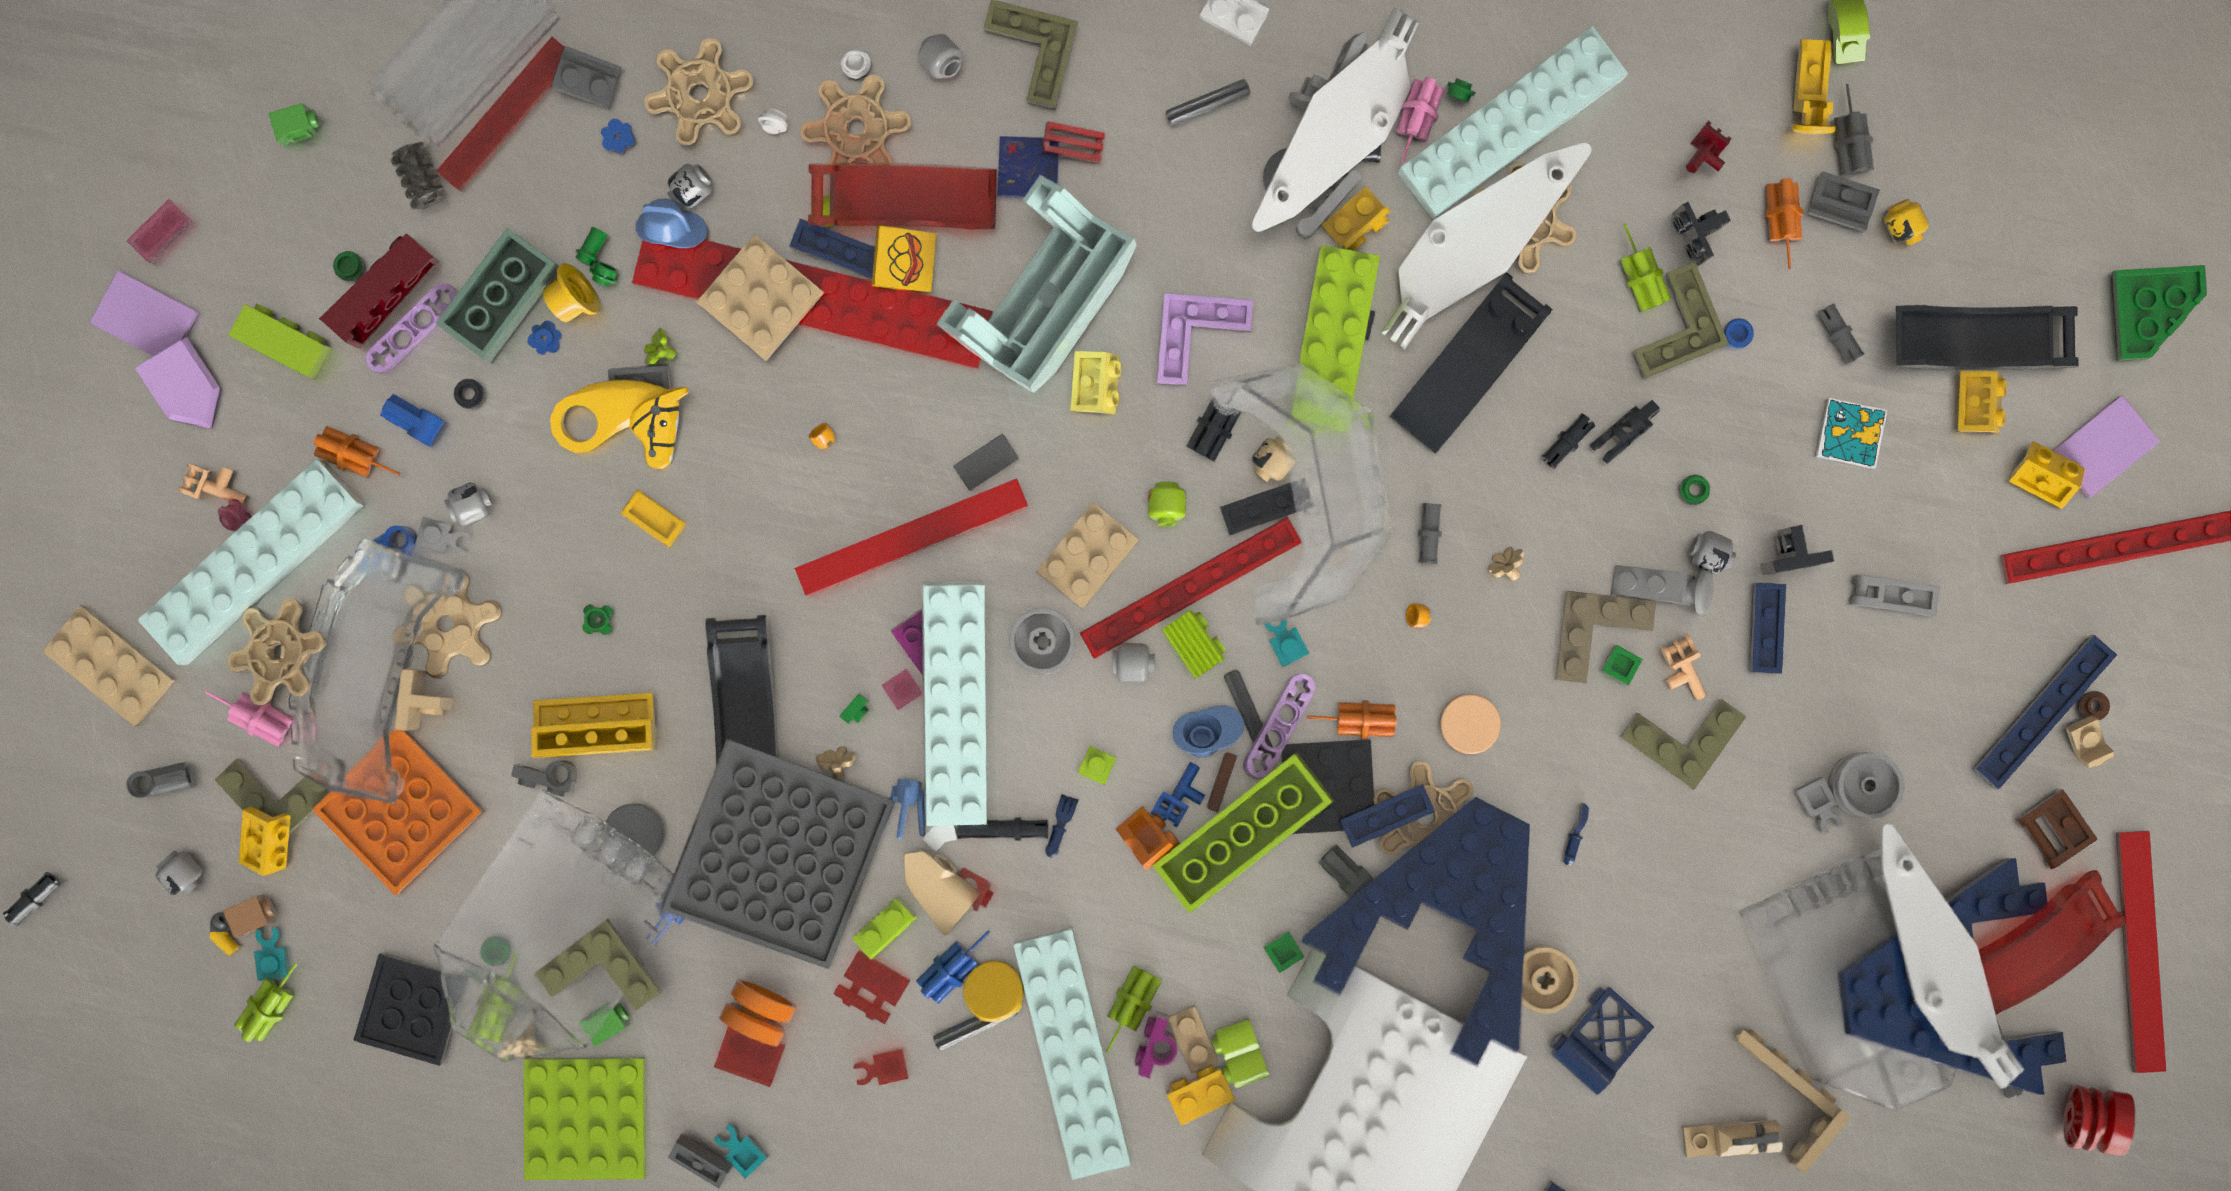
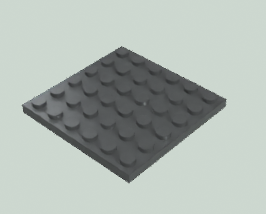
M727 739L660 909L666 913L829 969L895 801Z

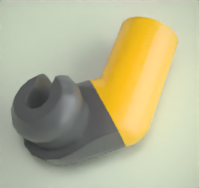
M218 912L211 918L209 936L230 957L240 946L229 936L230 927L224 913Z

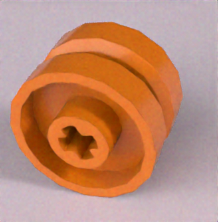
M738 979L730 994L740 1004H725L719 1019L727 1026L749 1038L771 1046H778L785 1030L776 1021L790 1022L797 1006L767 988Z

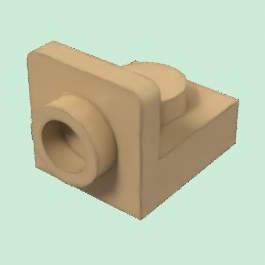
M2094 715L2066 727L2075 757L2086 767L2100 766L2106 760L2115 756L2113 749L2106 744L2099 720Z

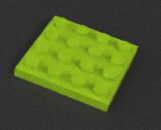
M645 1057L525 1058L523 1060L524 1180H621L646 1178Z

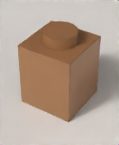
M264 894L223 910L234 938L244 936L275 922L273 917L276 914L275 908L269 898L266 899Z

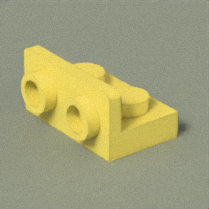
M1075 351L1070 411L1116 413V407L1119 403V393L1117 391L1118 377L1122 369L1119 355L1109 352Z

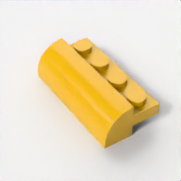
M653 693L533 700V727H531V756L533 758L649 751L656 748L657 727L655 725Z

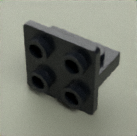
M1689 202L1683 203L1673 212L1674 218H1672L1676 232L1679 235L1683 234L1687 242L1685 250L1689 259L1692 262L1696 261L1698 266L1714 256L1706 236L1719 231L1731 221L1726 210L1717 214L1715 209L1701 215L1697 219Z

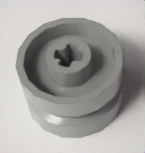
M1047 608L1033 609L1021 615L1014 623L1009 636L1010 650L1016 662L1025 670L1036 674H1052L1064 668L1071 660L1076 647L1075 632L1069 621L1059 612ZM1041 636H1046L1049 640V644L1045 645L1044 648L1037 644V640Z
M1871 752L1852 753L1842 758L1832 769L1829 780L1830 790L1838 803L1836 806L1848 815L1865 819L1882 818L1893 812L1901 802L1905 789L1903 775L1897 764L1887 756ZM1865 782L1870 786L1868 790L1864 788Z

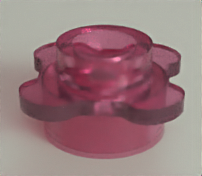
M231 499L226 507L221 506L218 509L219 521L222 526L235 532L252 517L237 499Z

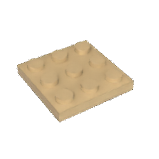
M754 234L700 297L697 303L767 361L824 292Z

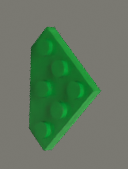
M2205 265L2115 270L2112 272L2118 361L2149 359L2154 356L2165 340L2184 322L2187 315L2206 297Z

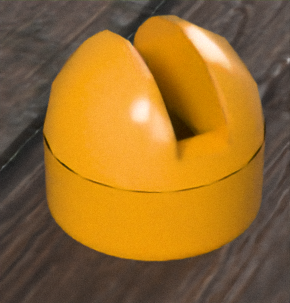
M828 423L818 425L808 436L812 443L820 449L829 448L828 442L832 444L835 442V434Z
M1411 603L1406 611L1407 624L1410 627H1425L1431 621V617H1429L1431 610L1426 605Z

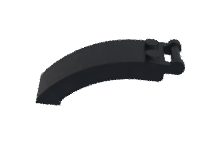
M1508 272L1504 274L1390 415L1393 420L1435 454L1464 421L1553 310L1549 305L1541 304L1512 280L1514 277ZM1504 289L1534 312L1536 314L1535 318H1531L1501 292Z
M1896 306V366L1958 370L2079 367V358L2076 357L2075 317L2078 316V307ZM2053 317H2062L2063 357L2054 358Z
M757 615V618L719 621H716V618H706L707 659L713 702L716 765L727 739L779 758L775 691L767 615ZM752 630H757L758 632L757 637L717 638V633Z

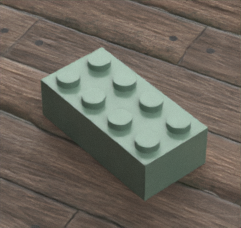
M506 228L435 324L478 356L491 363L541 296L543 289L556 276V270L559 265L512 230Z

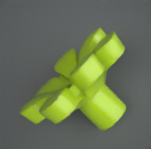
M658 328L657 333L653 334L651 338L652 344L648 343L645 345L644 353L648 354L644 361L645 364L655 365L659 358L664 357L668 360H673L676 350L667 346L668 336H666V331L662 328Z

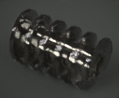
M415 142L402 146L392 153L393 157L391 158V164L397 167L395 170L396 175L403 177L400 181L401 187L408 188L405 191V196L408 199H412L410 207L414 210L430 207L444 199L443 196L438 197L437 195L444 189L443 185L433 186V182L439 178L438 174H428L434 168L433 163H423L429 157V153L418 152V150L424 147V142Z

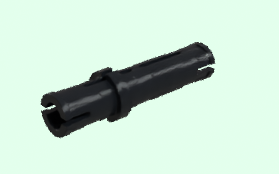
M1015 817L1014 820H987V824L957 826L958 839L1015 838V841H1021V838L1048 839V820H1021V817Z

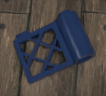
M1599 987L1588 1000L1592 1006L1572 1030L1566 1035L1560 1033L1550 1045L1553 1048L1551 1055L1596 1095L1600 1094L1611 1083L1616 1072L1654 1028L1648 1020L1610 987H1607L1605 990ZM1608 997L1618 1004L1619 1017L1603 1018L1602 1004ZM1623 1009L1631 1016H1624ZM1597 1012L1598 1018H1592V1016ZM1625 1019H1635L1644 1027L1636 1037L1626 1038ZM1619 1020L1620 1038L1605 1039L1603 1021ZM1598 1021L1600 1039H1587L1580 1032L1587 1022ZM1621 1041L1622 1054L1613 1062L1606 1055L1605 1042ZM1626 1041H1632L1630 1045L1626 1047ZM1593 1043H1600V1049Z

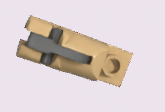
M1736 1120L1682 1126L1685 1157L1710 1155L1723 1157L1781 1151L1782 1142L1779 1141L1778 1132H1781L1780 1125L1777 1120L1752 1122Z

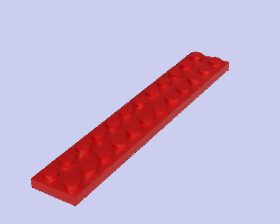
M642 240L632 284L699 300L741 249L708 240H703L697 246L690 248H676ZM786 260L824 292L797 325L979 370L981 358L969 351L937 325L951 304V300L910 290L872 286V281ZM960 303L967 310L971 309L979 314L987 322L992 317L993 311Z

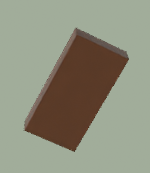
M1228 752L1224 754L1206 806L1208 807L1207 809L1219 812L1237 755Z

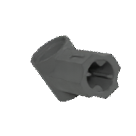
M187 762L146 771H137L132 773L126 782L128 792L136 798H150L155 795L192 787V777ZM143 776L150 782V787L145 793L141 792L137 787L138 780Z
M1337 844L1319 861L1322 867L1341 884L1339 887L1350 898L1374 880L1361 865L1358 866Z

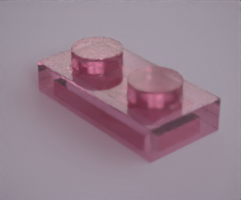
M168 199L126 241L147 262L151 263L193 221L172 200Z

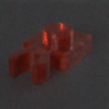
M903 1048L874 1054V1064L859 1061L853 1065L854 1069L864 1068L867 1071V1077L858 1079L857 1085H866L874 1077L878 1078L879 1085L909 1079Z

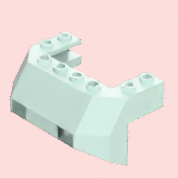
M1041 175L1023 200L1054 228L1002 303L987 322L973 310H967L958 301L953 300L937 323L938 326L969 351L1033 393L1059 369L1122 278L1137 246L1133 237L1093 216L1063 187Z

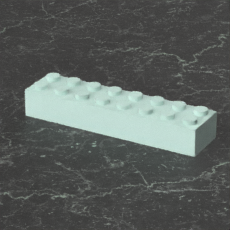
M1591 26L1400 167L1398 175L1430 218L1434 220L1622 82L1628 75V72L1595 28Z
M316 459L143 614L138 621L177 665L190 664L240 619L247 609L252 608L360 511L365 504L326 461Z
M982 580L921 581L924 820L926 826L987 824L984 583Z
M1073 927L1015 941L1013 945L1072 1180L1130 1166L1131 1159Z

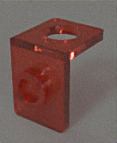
M962 868L958 876H961L963 879H973L977 883V890L981 893L971 905L974 907L973 910L977 912L980 906L986 908L994 894L993 891L989 890L993 883L966 868Z

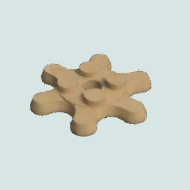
M715 38L704 39L700 44L698 55L693 60H682L671 49L660 51L656 58L659 68L667 74L668 83L663 90L649 93L644 100V105L652 114L671 111L677 115L679 124L675 136L682 145L689 146L696 142L698 131L705 123L718 125L726 134H735L741 127L739 116L730 108V99L735 93L749 90L753 84V77L750 72L744 69L734 72H725L721 69L718 61L722 47ZM697 85H703L708 90L706 97L702 101L695 100L691 96L692 89Z
M878 75L867 76L863 81L861 89L855 94L844 93L833 80L823 81L819 85L818 94L826 103L827 112L822 119L806 121L800 128V134L804 141L808 143L823 141L830 145L832 155L827 162V172L833 178L838 179L846 176L851 163L856 159L867 160L878 173L889 172L893 166V159L885 149V139L891 133L907 131L911 125V118L907 112L903 110L888 112L881 107L879 99L885 85L883 79ZM853 120L862 121L864 123L862 134L853 135L849 133V123Z
M1521 162L1514 163L1510 166L1508 175L1526 164ZM1570 185L1567 186L1518 255V264L1522 271L1533 273L1538 270L1541 264L1539 250L1542 244L1552 241L1566 247L1572 245L1576 240L1577 235L1574 227L1562 223L1556 214L1558 206L1571 195ZM1485 189L1477 190L1473 196H1475L1476 194L1480 193Z
M455 569L448 574L446 586L439 593L429 592L419 582L409 583L404 589L405 599L415 607L416 617L411 624L398 627L394 631L393 640L398 646L403 648L414 644L424 646L428 652L425 670L432 678L443 677L448 670L449 660L458 654L465 655L471 663L478 666L486 664L490 659L491 653L489 648L479 639V629L485 623L496 621L501 615V607L493 600H486L478 604L471 602L466 594L469 576L461 569ZM444 615H449L454 621V626L449 632H443L438 627L439 621Z
M294 598L285 599L280 606L278 615L272 620H266L262 612L256 608H249L243 613L242 623L249 632V643L244 649L232 651L227 658V665L233 672H241L243 670H250L252 672L254 684L250 690V699L255 705H264L271 701L273 692L280 683L285 684L290 693L295 696H302L310 690L311 683L304 674L303 665L308 661L311 653L320 652L325 648L326 640L318 631H310L304 634L300 632L299 619L303 608L299 601ZM280 644L282 645L281 659L275 660L274 649Z
M1423 761L1415 762L1409 770L1411 778L1409 789L1421 784L1424 785L1435 810L1433 813L1434 820L1428 826H1423L1418 820H1415L1388 832L1380 838L1379 847L1381 851L1386 855H1395L1404 847L1416 846L1459 811L1460 805L1473 794L1472 784L1468 780L1458 779L1451 786L1440 788L1432 781L1431 767ZM1386 788L1380 789L1374 795V804L1400 793H1395Z

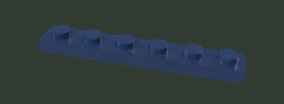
M2091 635L1977 764L1974 770L1995 789H2000L2113 661L2117 654L2096 635Z

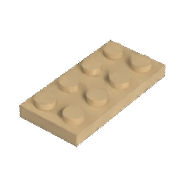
M80 605L42 651L134 727L139 726L175 681L174 678L84 605Z

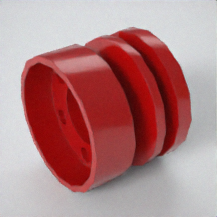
M2081 1085L2074 1086L2068 1096L2064 1113L2063 1131L2067 1147L2073 1149H2080L2082 1147L2086 1151H2092L2097 1146L2098 1151L2101 1153L2117 1156L2125 1155L2131 1145L2135 1129L2136 1110L2132 1095L2113 1090H2107L2102 1095L2098 1088L2091 1087L2088 1089V1087Z

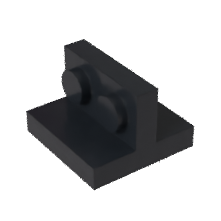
M1803 525L1778 530L1779 536H1776V547L1778 553L1783 554L1784 559L1762 563L1761 569L1763 575L1831 563L1834 562L1832 550L1808 554Z

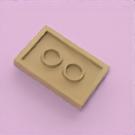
M1093 502L1036 572L1083 609L1133 549L1139 539Z

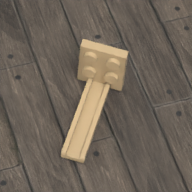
M1740 1029L1736 1034L1738 1043L1827 1115L1824 1119L1819 1117L1808 1130L1811 1135L1806 1142L1799 1141L1789 1153L1792 1156L1789 1163L1805 1174L1851 1117L1834 1104L1837 1099L1827 1090L1822 1088L1818 1091L1810 1085L1813 1079L1804 1071L1798 1068L1795 1072L1787 1066L1786 1063L1789 1059L1775 1048L1770 1052L1762 1045L1765 1040L1754 1030L1750 1029L1747 1033L1745 1030Z

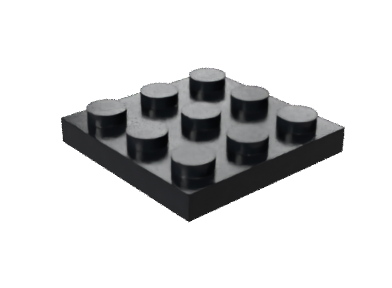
M1371 739L1286 744L1281 753L1282 763L1298 753L1335 800L1293 834L1344 831L1340 823L1341 819L1375 805L1373 800L1374 783Z
M378 954L353 1041L438 1066L442 1065L467 978L387 954Z

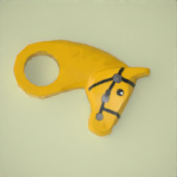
M609 380L588 384L555 405L550 417L551 432L560 446L574 453L592 451L618 431L629 427L644 447L646 464L651 468L664 469L671 464L679 421V399L689 392L687 387L666 389L658 385L636 380ZM576 405L585 406L595 414L598 424L597 431L592 438L586 440L576 439L568 433L564 425V416L570 407Z

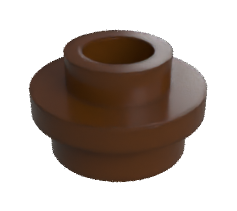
M2090 691L2081 697L2079 710L2084 718L2094 715L2098 720H2102L2109 713L2110 702L2105 694L2099 691ZM2094 700L2100 704V708L2096 712L2091 708V703Z

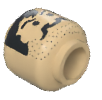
M1278 436L1275 439H1265L1252 456V462L1257 466L1254 472L1266 482L1270 478L1276 481L1282 480L1296 462V458L1293 455L1295 450Z

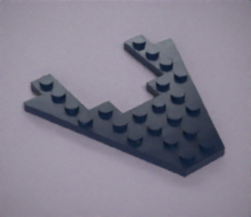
M1477 797L1472 799L1303 936L1302 943L1326 955L1313 982L1340 996L1380 917L1408 930L1422 904L1475 931L1462 959L1489 972L1450 1054L1475 1067L1479 1066L1490 1041L1517 1054L1520 1049L1530 824Z
M2005 858L1945 899L1972 939V923L2049 912L2045 882L2019 885L2016 858ZM1895 933L1837 973L1844 1033L1846 1035L1994 1081L1979 1058L1948 1049L1914 1000L1898 933ZM2055 1031L2005 1039V1043L2024 1069L2007 1086L2032 1094L2044 1095L2041 1066L2067 1062L2063 1032Z

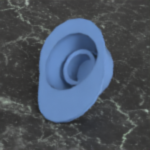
M664 198L644 204L643 213L636 221V232L640 238L650 243L676 248H690L703 242L707 235V225L698 214L683 210L673 200Z
M1225 705L1191 712L1183 715L1176 721L1173 727V739L1176 745L1183 751L1196 757H1208L1218 750L1234 744L1241 737L1244 730V720L1240 712L1233 707Z

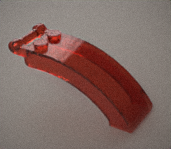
M809 163L808 173L811 174V214L808 215L809 225L929 226L969 230L995 229L997 169L908 163ZM823 174H830V215H823Z
M2097 870L2087 872L2075 884L2064 886L2046 905L2024 923L1978 950L1995 1015L2027 1000L2058 981L2084 961L2115 929L2122 927L2126 923L2125 917L2116 910L2101 883L2102 877ZM2089 889H2091L2107 917L2105 920L2090 897Z

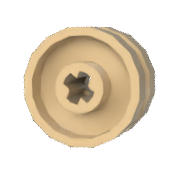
M1546 944L1531 945L1524 948L1522 1005L1538 1013H1554L1565 1008L1574 999L1578 989V972L1573 961L1564 952ZM1545 973L1547 976L1544 983L1538 982V976L1541 977Z

